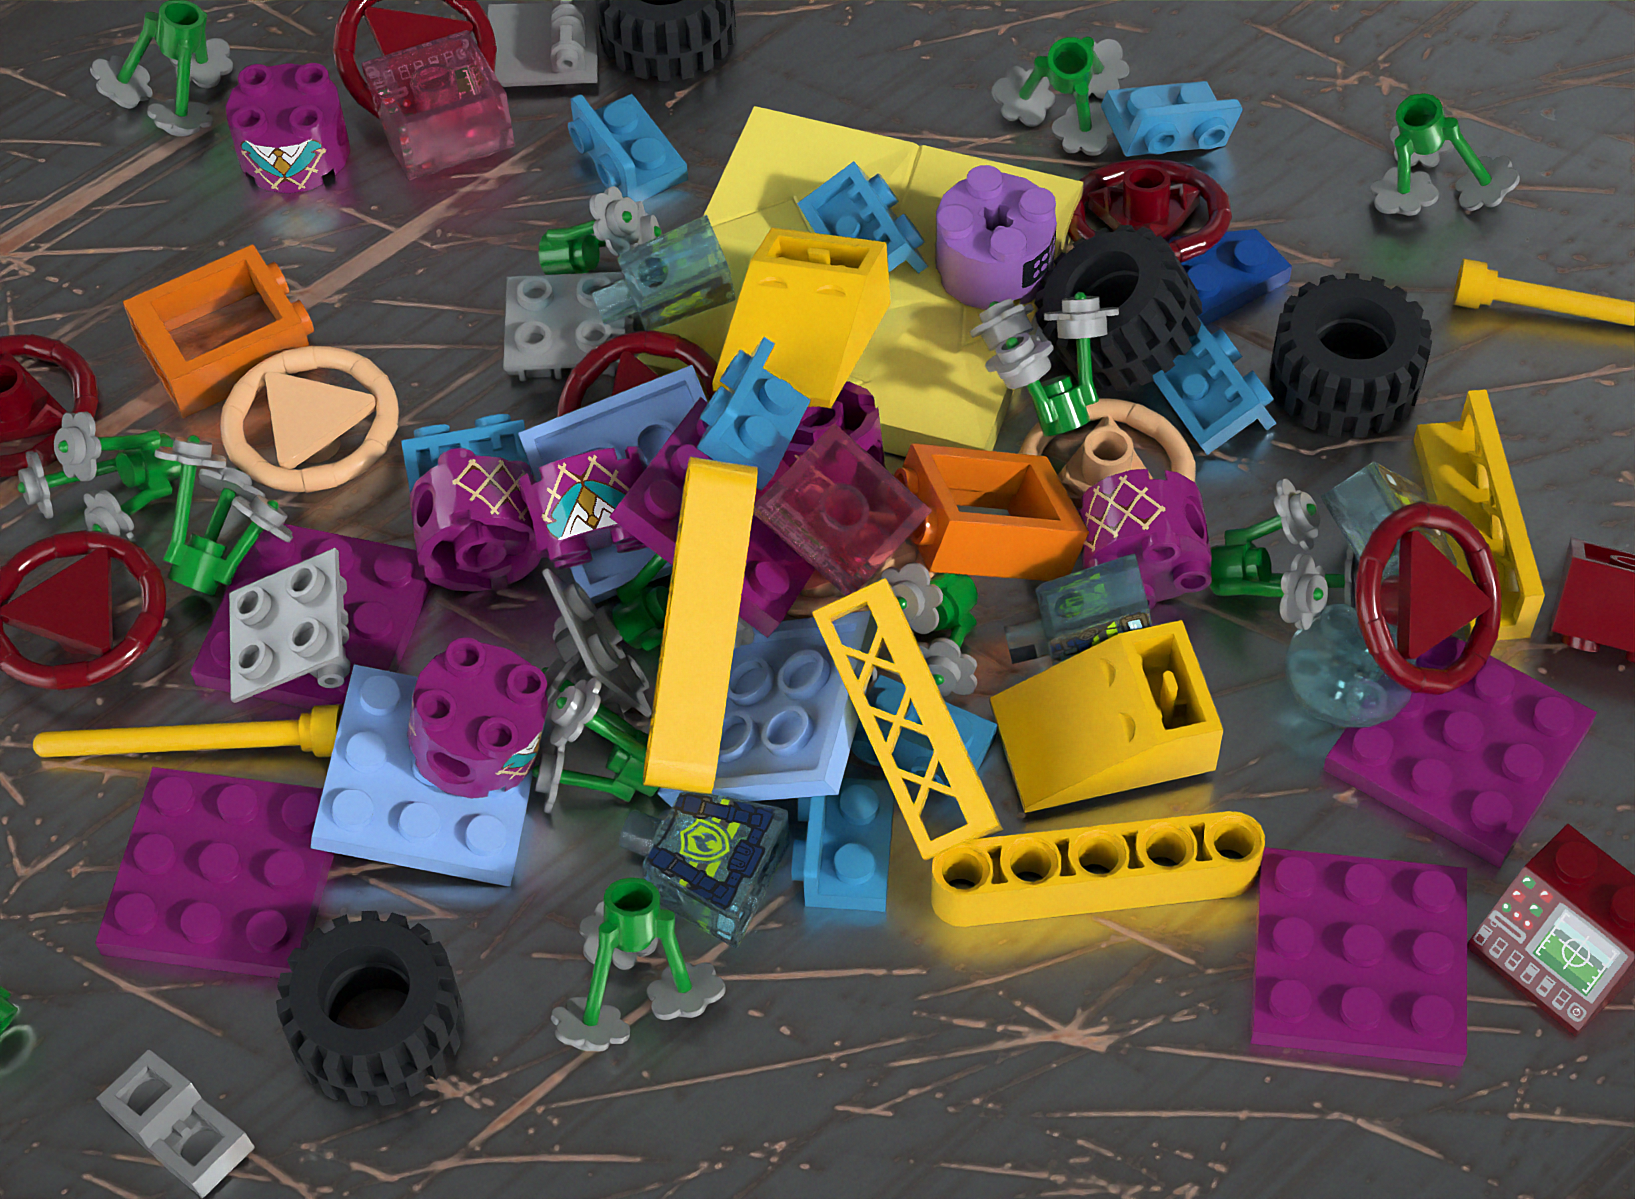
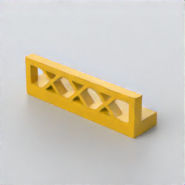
M1472 390L1467 392L1460 421L1419 424L1416 427L1413 440L1430 503L1448 505L1464 515L1479 530L1490 546L1500 573L1499 578L1502 592L1501 621L1496 641L1530 638L1545 594L1487 390ZM1442 531L1443 537L1456 562H1451L1474 583L1464 551L1449 534ZM1476 618L1463 626L1466 642L1475 625Z
M884 578L813 611L812 614L923 860L931 859L974 838H988L1003 831L894 590L887 579ZM867 605L878 626L868 654L842 645L832 622ZM884 641L894 663L878 658ZM848 657L864 662L859 679ZM874 666L900 675L906 690L896 715L871 707L866 698L865 690ZM912 702L923 725L906 720ZM876 718L893 724L887 741ZM902 727L927 736L933 746L934 753L925 777L899 769L892 753ZM940 764L951 787L934 782ZM904 779L921 785L915 803ZM930 789L956 798L968 823L932 841L920 817Z

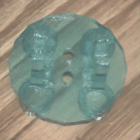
M1346 604L1329 605L1322 610L1320 617H1313L1309 629H1298L1293 634L1284 659L1286 683L1297 702L1308 710L1310 716L1329 722L1334 729L1341 731L1344 727H1371L1390 720L1408 704L1412 692L1390 679L1369 654L1358 626L1357 612L1351 606ZM1387 623L1397 649V629ZM1407 659V661L1416 666V659Z

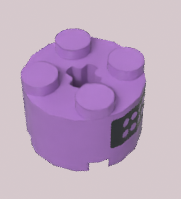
M980 165L971 169L967 174V179L959 181L943 195L936 211L935 243L936 269L941 275V284L946 292L964 305L983 310L988 309L993 301L1002 302L1007 299L1014 301L1020 298V304H1026L1034 300L1036 292L1044 289L1040 281L1048 271L1054 268L1057 222L1055 214L1056 201L1052 192L1035 185L1026 178L1001 173L996 167L990 165Z

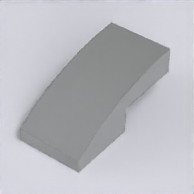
M150 1049L96 1098L100 1105L129 1134L202 1199L255 1148L243 1130L201 1098L188 1079Z

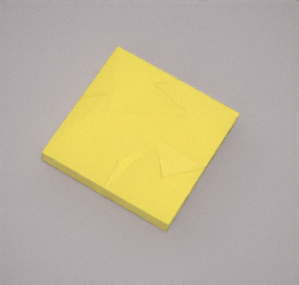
M754 106L701 219L703 230H707V234H709L706 237L710 238V246L692 254H685L664 301L671 300L678 294L704 284L715 277L722 276L723 284L731 283L732 291L726 293L728 302L683 319H676L669 324L650 330L680 335V337L686 338L704 349L719 363L750 260L771 227L815 233L797 203L854 161L869 178L879 173L894 192L899 202L892 206L891 209L897 218L902 214H906L923 237L925 243L917 249L928 267L918 274L905 260L889 272L891 304L847 381L868 389L874 396L875 407L879 409L884 452L906 457L911 443L993 451L1015 389L1007 388L997 371L988 372L985 364L997 354L995 350L989 351L981 335L972 338L970 334L972 329L983 324L979 314L984 310L964 305L948 294L941 284V275L936 269L935 262L937 208L943 195L959 181L967 179L968 172L977 166L990 165L996 167L1001 173L1026 178L1035 185L1049 190L1055 197L1057 222L1055 260L1061 252L1066 253L1071 240L1068 230L1074 211L1082 198L1083 182L926 145L919 146L909 141ZM711 287L701 290V296H694L704 297L702 300L700 298L689 300H697V304L702 301L703 306L713 302V299L709 300L706 296ZM1020 298L1013 301L1015 306L1020 304ZM1035 299L1023 304V306L1032 304L1034 308L1032 312L1027 314L1033 330L1028 333L1029 335H1035L1039 326L1035 317V313L1039 310L1034 304ZM688 302L682 303V304L678 305V306H680V307H677V306H676V308H674V309H672V310H680V309H683V308L689 306V305L683 306L684 304H686V303H688ZM670 307L663 314L672 315V313H666ZM665 308L659 310L653 323L667 318V316H659ZM645 353L639 354L637 357L659 377L688 366L678 359ZM696 373L707 402H709L703 380Z

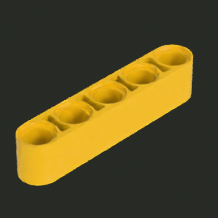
M697 457L689 458L645 755L644 786L703 794L712 793L718 763L756 495L757 466Z
M1226 811L972 839L934 857L932 862L931 904L935 914L943 922L952 926L969 927L1236 897L1249 891L1257 880L1265 847V834L1261 825L1253 817L1242 812ZM1224 849L1234 850L1244 858L1229 859L1222 856L1218 851ZM1167 857L1178 865L1171 867L1160 866L1151 859ZM1090 864H1098L1108 868L1110 872L1093 874L1086 871L1083 867ZM1025 871L1034 872L1041 875L1043 879L1028 882L1019 879L1016 875ZM956 879H967L976 885L968 889H956L948 883Z

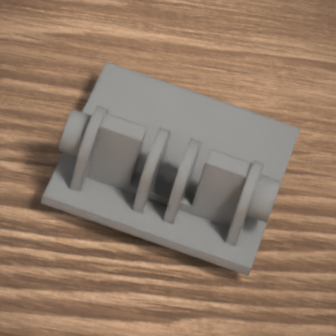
M552 0L551 2L488 4V19L493 28L497 46L495 75H493L489 87L597 83L596 0Z
M624 272L507 277L503 367L508 375H519L520 381H527V378L551 377V369H554L556 379H563V368L573 369L591 349L611 338L625 334ZM612 282L614 283L615 292L595 300L593 299L590 291ZM619 360L610 364L601 375L609 374L610 377H616Z
M336 548L229 593L232 702H239L307 673L318 678V684L325 688H336L344 683V677L350 673V661L346 658L345 648L342 646L349 639V630L346 627L348 624V613L344 609L343 595L347 592V582L339 572V551Z
M548 568L544 570L543 575L563 615L554 623L556 630L553 633V640L565 663L571 660L578 651L582 656V662L572 676L574 677L573 683L576 685L580 680L584 679L588 682L592 678H596L601 681V689L598 695L604 706L623 719V713L631 707L636 708L649 718L652 711L643 694V691L649 688L648 681L636 661L629 655L625 656L619 644L623 637L614 624L610 609L606 606L597 609L585 590L577 582L568 585Z

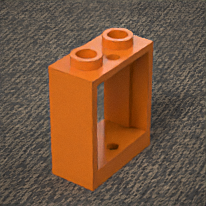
M253 244L122 301L139 346L182 418H186L227 399L234 384L250 369L282 351L309 346L307 335L314 333L312 321L302 302L297 300L291 303L286 295L289 294V288L277 263L273 261L266 264ZM259 292L276 319L275 322L189 361L184 359L169 331Z
M911 443L902 468L900 467L895 471L892 479V500L898 506L910 531L911 540L917 546L929 572L1052 582L1063 578L1069 579L1089 534L1087 527L1047 456ZM957 505L1005 509L1010 516L960 512Z

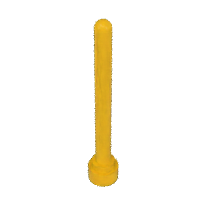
M1463 258L1460 264L1455 284L1453 305L1478 309L1480 304L1490 306L1492 301L1495 300L1635 326V302L1498 277L1497 270L1487 269V262Z
M315 705L312 712L301 713L300 719L45 731L35 736L33 749L41 757H66L300 745L303 752L313 751L317 758L331 757L343 705Z

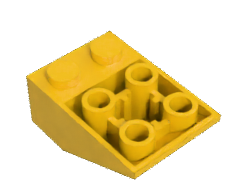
M771 227L750 260L713 379V391H717L720 386L726 390L728 389V386L720 382V379L737 352L742 349L750 355L762 338L766 337L775 345L763 368L777 378L788 382L795 390L809 398L810 403L808 407L831 408L891 304L886 242Z
M1182 620L1119 633L989 698L990 708L997 724L1024 813L1216 770L1223 727Z

